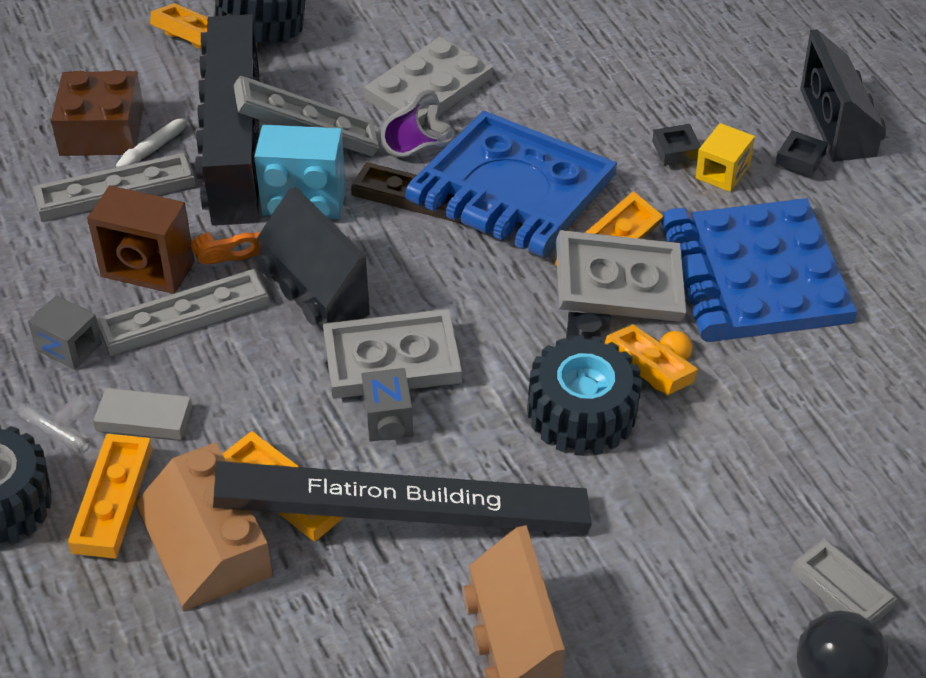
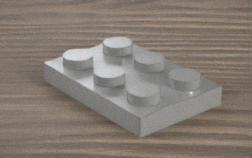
M439 36L363 87L364 99L392 115L408 105L420 92L433 90L439 99V115H441L493 78V67ZM429 105L418 110V120L421 127L427 124L426 116Z
M559 231L556 238L560 310L682 321L686 314L680 243Z
M449 309L323 324L333 399L363 395L361 373L405 368L409 389L462 383V369Z

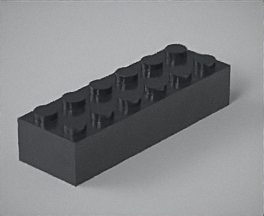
M253 14L208 17L207 32H201L202 55L205 56H200L201 78L205 80H199L200 103L204 104L198 105L197 108L199 128H203V130H197L196 132L198 154H202V156L195 158L197 181L203 180V183H205V186L200 187L202 210H209L211 226L259 223V187L254 156L259 140L260 120L238 113L234 83L239 76L260 82Z

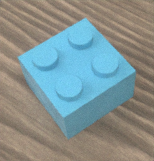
M262 125L254 156L262 216H271L288 189L296 186L328 219L340 220L346 191L342 129Z

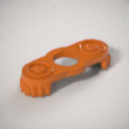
M206 232L205 235L200 234L198 237H194L190 246L198 261L202 264H214L229 260L239 261L251 256L260 255L257 238L260 232L241 233L231 238L215 241L212 235ZM245 242L252 243V245L245 250L232 251V249L238 244Z

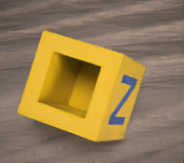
M719 123L699 148L695 178L731 192L751 166L755 136Z

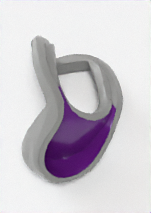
M425 90L420 92L408 105L387 118L381 129V142L387 153L395 157L405 158L427 149H444L456 138L454 130L447 123L438 120L440 103L435 91ZM429 105L426 116L427 125L430 129L441 133L440 136L432 137L423 130L418 120V110Z

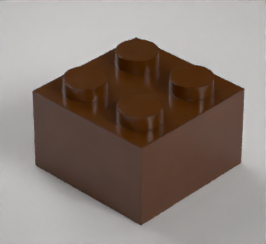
M137 71L62 72L51 118L59 156L123 155L128 149H133L137 146L144 108Z
M109 185L87 217L101 277L171 294L177 292L195 262L194 253L190 246L192 240L185 202Z

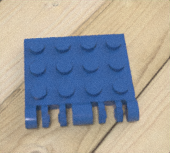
M483 110L411 180L406 189L405 198L407 201L422 206L425 200L426 209L436 211L442 203H445L450 193L454 197L447 204L446 216L448 218L457 220L462 212V224L486 234L494 229L493 236L500 240H504L507 235L509 236L516 222H520L523 226H521L516 234L515 245L521 249H526L529 246V252L546 258L556 246V238L559 231H566L616 175L617 162Z
M808 198L691 212L684 207L670 209L662 214L661 224L667 241L680 243L684 289L686 290L688 302L695 306L692 312L695 321H697L696 325L702 340L714 342L855 323L857 310Z

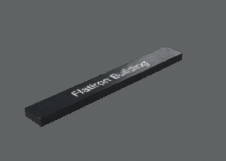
M216 461L213 508L508 529L527 525L528 530L588 534L592 524L587 488Z

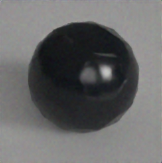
M841 610L826 612L812 620L801 634L797 646V665L803 678H884L888 666V647L875 624L859 613Z

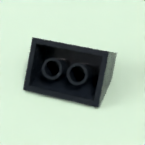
M818 29L810 30L800 90L823 141L828 142L827 150L832 161L877 157L880 142L886 136V126L883 118H879L874 109L872 95L866 92L862 84L860 71L855 70L849 56Z
M296 186L288 189L257 237L260 253L257 256V263L260 270L266 277H272L279 284L282 293L289 301L294 300L302 308L306 319L311 325L317 324L322 330L323 324L360 320L369 316L370 305L366 255Z

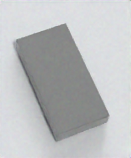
M105 388L93 420L96 431L182 440L192 409L191 397Z
M826 538L792 563L790 573L834 611L841 610L859 613L875 624L895 608L897 598Z

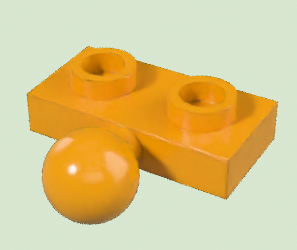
M633 324L607 335L605 344L608 345L610 342L619 345L620 353L627 351L633 357L632 364L638 365L640 376L648 381L654 389L670 395L694 383L699 369L686 361L692 354L693 345L691 339L685 333L670 331L658 342Z

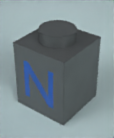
M57 295L43 308L36 311L34 316L28 321L35 349L74 370L102 344L96 315Z
M405 368L361 373L369 442L395 440L413 436L412 405Z

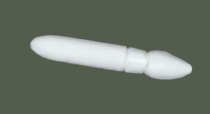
M182 118L176 119L143 140L133 149H128L117 162L116 167L140 163L141 159L149 156L178 136L187 125L186 120Z

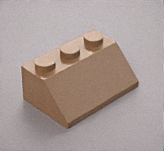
M217 442L172 458L136 501L137 510L183 612L273 577L268 543L252 511L213 508L216 461L226 462Z
M527 525L516 527L469 565V585L462 586L467 615L475 614L478 622L477 626H473V637L478 656L487 655L490 666L484 668V677L563 678L565 648Z

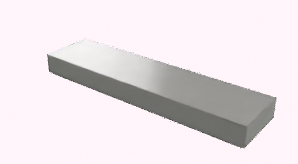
M239 76L234 83L238 113L280 126L341 128L344 148L371 157L379 149L372 120L244 76Z
M180 153L33 186L41 222L92 211L109 185L155 196L194 188L196 185L187 154Z
M252 269L96 319L110 356L270 306L269 295L256 270Z

